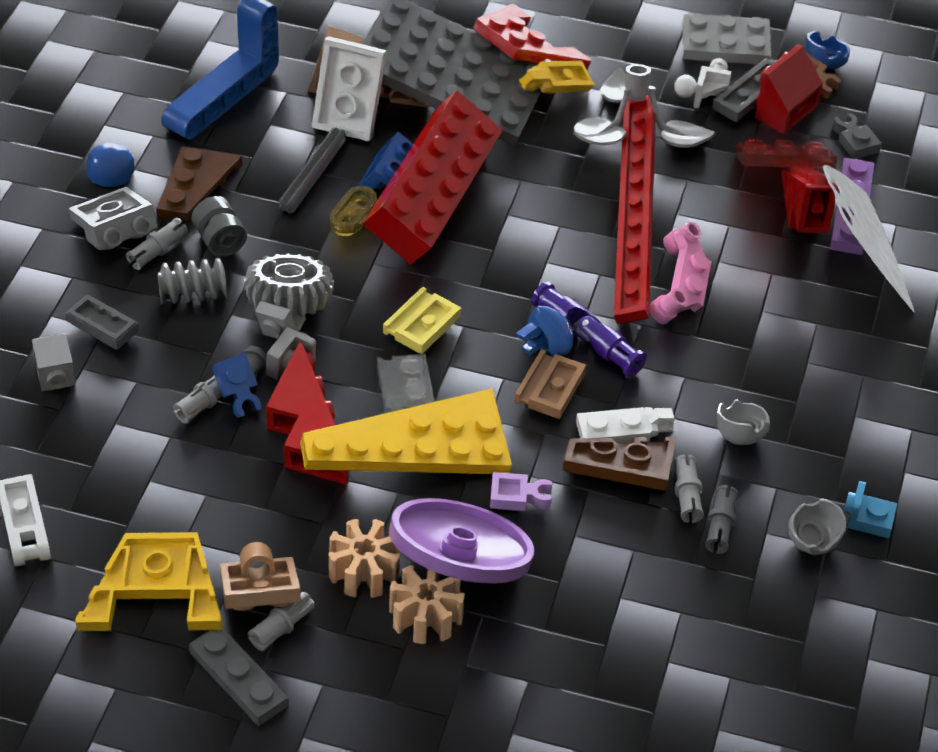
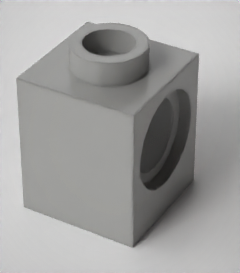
M66 333L32 339L34 360L41 391L76 385Z

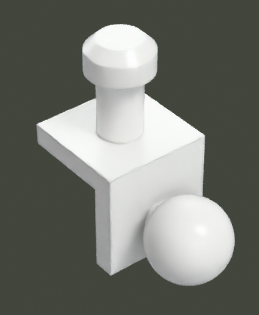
M718 58L711 61L710 67L702 66L697 84L695 79L689 75L680 76L674 85L676 93L681 97H690L695 93L694 108H700L703 98L711 95L719 96L729 88L731 71H727V62Z

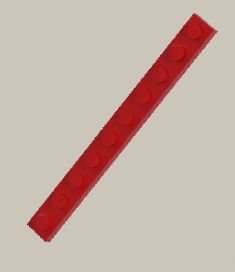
M649 95L643 101L627 100L623 114V129L626 130V136L622 140L614 318L617 324L649 319L656 118Z

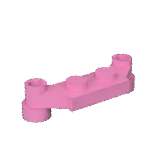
M693 222L686 223L680 229L672 230L663 239L666 250L678 258L671 292L667 295H660L649 305L651 316L660 324H667L679 312L688 309L696 312L704 304L712 261L704 253L698 239L701 237V231Z

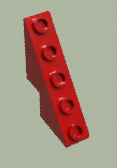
M790 164L789 170L781 171L789 228L797 229V232L829 233L836 197L825 174H820L819 171H815L814 168H810L808 165ZM832 182L834 188L838 192L839 188L837 184Z
M299 342L266 406L267 429L289 435L284 444L285 468L348 485L350 471L307 470L304 468L300 445L302 434L335 426L333 421L335 413L331 400L325 401L323 396L325 395V389L321 376H315L314 374L315 363L312 353L310 351L306 352L303 344Z

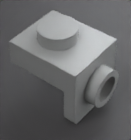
M260 301L255 310L263 335L276 339L280 337L287 327L299 332L306 320L305 314L303 317L292 315L290 309Z

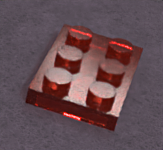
M745 139V143H736V157L743 165L822 169L824 165L834 169L837 167V156L829 147H824L823 142L807 141L805 146H795L794 142L789 140H775V145L763 144V140Z

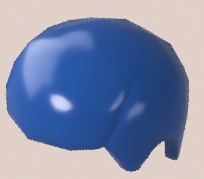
M814 31L807 36L805 51L827 66L826 70L841 68L848 62L850 47L846 43L836 40L834 35H831L828 39H821L819 31Z
M118 142L101 143L95 146L88 155L87 177L93 183L103 187H116L126 184L130 180L131 172L134 171L135 158L128 147Z

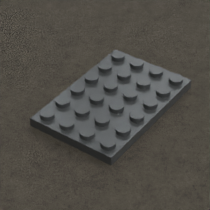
M387 0L361 43L362 45L387 50L382 84L435 109L457 90L503 130L498 137L499 139L514 146L541 93L540 88L534 91L524 90L519 81L529 69H532V67L537 66L539 63L513 59L480 34L408 0Z

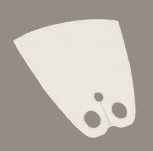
M824 165V173L835 194L837 206L847 226L885 278L914 312L897 260L867 193L838 170ZM830 176H831V177L834 179V181L836 182V184H837V186H838V188H839V190H840V194H839V193L836 191V189L834 188V186H833V184H832V182H831ZM842 207L848 213L853 226L848 222L847 218L845 217Z

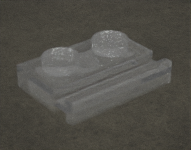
M425 354L394 356L392 360L387 361L377 358V371L385 413L435 402Z

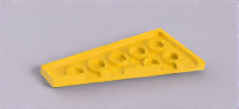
M492 388L305 432L302 434L300 441L304 468L307 470L493 474V472L509 473L512 467Z

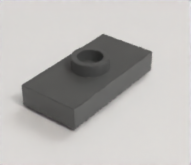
M88 294L65 313L67 322L116 350L139 331L138 322Z

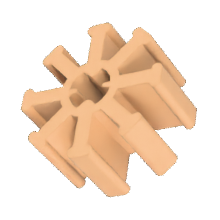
M358 519L347 521L346 537L339 535L337 531L332 533L329 538V578L333 584L337 583L338 580L344 579V593L346 595L356 597L360 583L366 581L370 588V596L372 598L378 597L383 594V579L390 582H397L399 580L400 550L394 545L390 536L384 538V522L374 519L368 535L362 534Z
M413 565L403 568L402 584L392 581L390 586L389 612L393 613V628L395 631L401 634L402 630L414 624L413 642L419 644L426 643V628L432 626L438 633L440 641L450 638L452 622L461 625L463 620L464 593H460V579L448 577L439 582L440 573L427 568V579L421 580L414 571Z

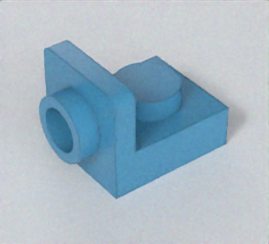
M859 481L856 493H848L844 512L850 514L847 528L889 538L897 503L863 495L866 482Z

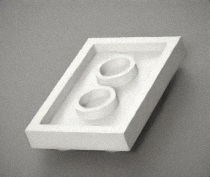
M333 37L325 39L312 128L330 132L332 128L337 127L339 130L343 129L346 132L345 136L365 141H370L373 138L387 50Z

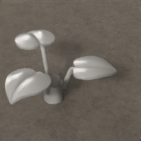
M640 64L628 66L626 73L619 68L602 86L601 96L604 99L620 103L614 121L610 122L603 118H586L578 122L574 127V135L585 142L602 146L616 144L626 136V130L618 127L621 122L627 100L643 101L649 95L658 128L662 130L660 138L667 144L676 147H693L714 137L715 132L685 121H669L667 124H664L654 94L655 87L650 86L651 69Z

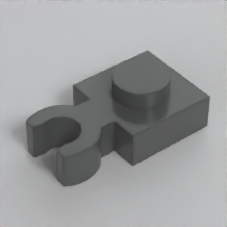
M849 113L847 115L846 123L842 122L838 117H834L833 130L840 135L838 141L853 159L880 152L882 145L880 140L867 125L858 126L857 118L854 114Z

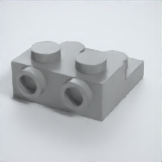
M128 187L69 208L71 219L84 229L87 241L99 250L115 248L124 240L143 237L152 229L158 228L152 204Z

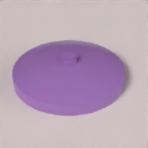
M435 498L411 500L401 504L394 510L389 526V535L392 542L404 555L432 571L460 580L479 583H503L519 579L530 569L534 555L532 541L517 525L494 512L464 502Z

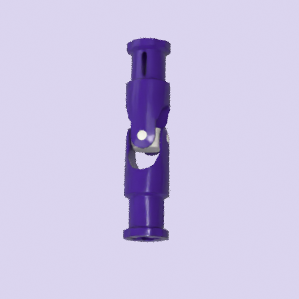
M551 282L542 283L534 291L531 304L535 308L538 306H548L557 310L568 320L572 328L574 323L578 321L577 330L573 328V336L584 343H590L596 354L607 362L613 361L623 369V374L628 378L635 376L643 368L647 359L645 352L635 350L626 343L625 337L613 328L602 324L595 315L574 299L561 295L555 290V286Z

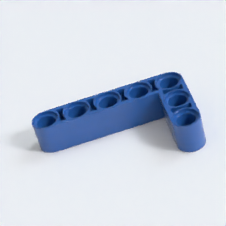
M240 0L237 7L238 50L170 103L163 112L162 126L191 140L275 71L279 62L278 10L274 4L266 0Z

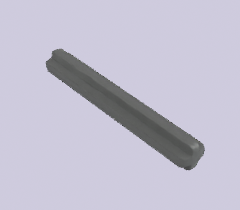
M335 127L330 130L280 198V210L286 211L289 214L296 210L346 141V132L343 129L339 130Z

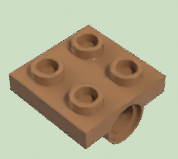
M253 542L246 545L240 552V562L220 564V577L226 609L233 608L245 611L252 609L254 606L272 605L284 607L292 602H301L300 585L293 557L273 559L271 549L262 542ZM255 561L265 562V565L260 568L250 567V564Z

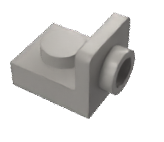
M287 327L267 352L266 375L278 380L284 373L299 342L303 344L306 352L310 351L315 361L316 340L305 333Z

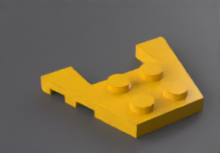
M125 533L105 567L106 574L99 586L93 587L88 596V605L83 612L79 611L75 620L78 631H111L117 599L190 598L187 616L189 630H223L221 614L198 533Z

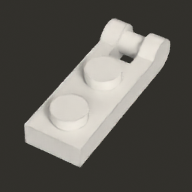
M32 474L0 480V503L14 566L26 565L25 561L39 558L40 561L51 559ZM35 539L36 544L22 547L21 542Z

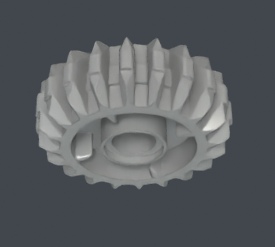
M289 253L287 255L275 254L274 257L264 256L262 260H256L253 265L248 266L246 279H244V290H246L248 303L254 305L255 309L260 301L290 309L292 315L303 317L305 313L315 314L316 310L325 309V305L330 303L334 280H332L330 267L324 265L320 260L314 261V258L311 256L302 257L301 254L296 256Z

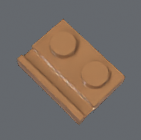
M541 349L517 389L514 403L518 405L520 402L528 404L529 409L560 419L585 375L586 365L557 354L552 357L547 355L545 350Z

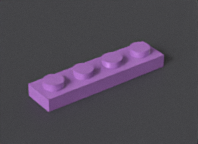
M844 158L841 173L862 188L870 199L874 163ZM836 204L830 250L862 255L863 247L847 226ZM842 207L845 217L847 218L848 222L853 226L848 213Z

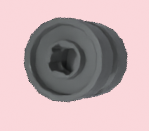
M221 196L206 198L194 208L192 222L213 255L217 257L233 255L244 246L247 240V231L227 199Z

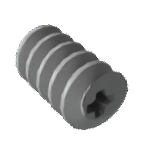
M215 258L213 268L210 267L207 259L202 260L200 269H197L193 260L188 262L186 270L183 269L180 262H176L172 272L167 263H162L160 273H158L160 304H164L166 295L170 296L173 303H177L180 293L183 294L186 302H190L193 292L196 293L199 301H203L206 291H209L213 300H217L219 290H222L227 299L225 270L220 258Z

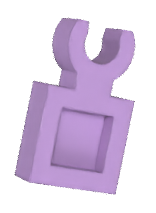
M493 472L490 508L525 511L526 503H531L539 509H549L552 496L541 494H551L552 481L542 479L534 483H527L528 475Z

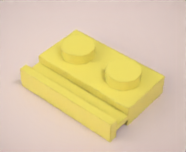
M422 287L383 324V333L385 335L392 334L395 336L396 341L422 355L461 317V307L436 293L433 295L427 293V289Z

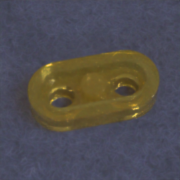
M356 186L349 189L330 212L331 230L341 236H351L359 232L364 226L362 223L377 201L375 191L366 186Z

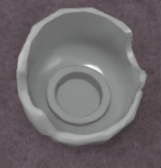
M735 399L728 408H725L723 403L718 405L717 427L722 437L732 444L749 445L766 436L770 427V417L763 407L754 403H741L738 399Z
M821 498L812 504L803 503L795 510V513L792 514L789 520V536L801 551L812 555L826 554L834 550L846 532V517L838 505L827 499Z

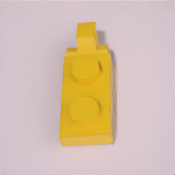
M582 61L540 62L537 66L529 69L523 78L519 79L524 90L534 91L540 88L543 93L589 92L595 86Z

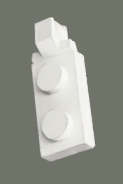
M650 407L578 413L576 424L580 438H612L616 443H633L634 437H647V441L650 442V437L657 436L658 433L672 432L675 418L672 408H655L653 410Z

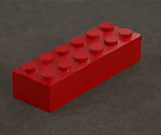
M456 90L436 108L362 224L412 265L432 248L503 130Z

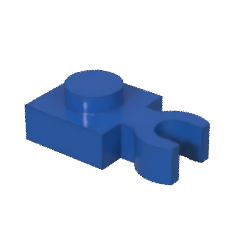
M246 353L211 366L223 398L233 395L235 399L233 402V412L237 418L245 415L242 409L244 401L251 404L254 412L261 409L259 398L252 394L249 389L258 385Z

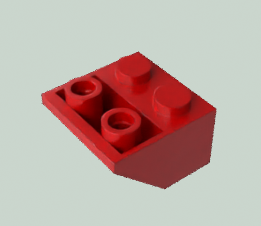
M799 44L789 52H784L778 61L771 66H767L762 71L759 79L761 82L760 92L755 101L757 105L755 119L785 134L818 107L823 82L804 47Z

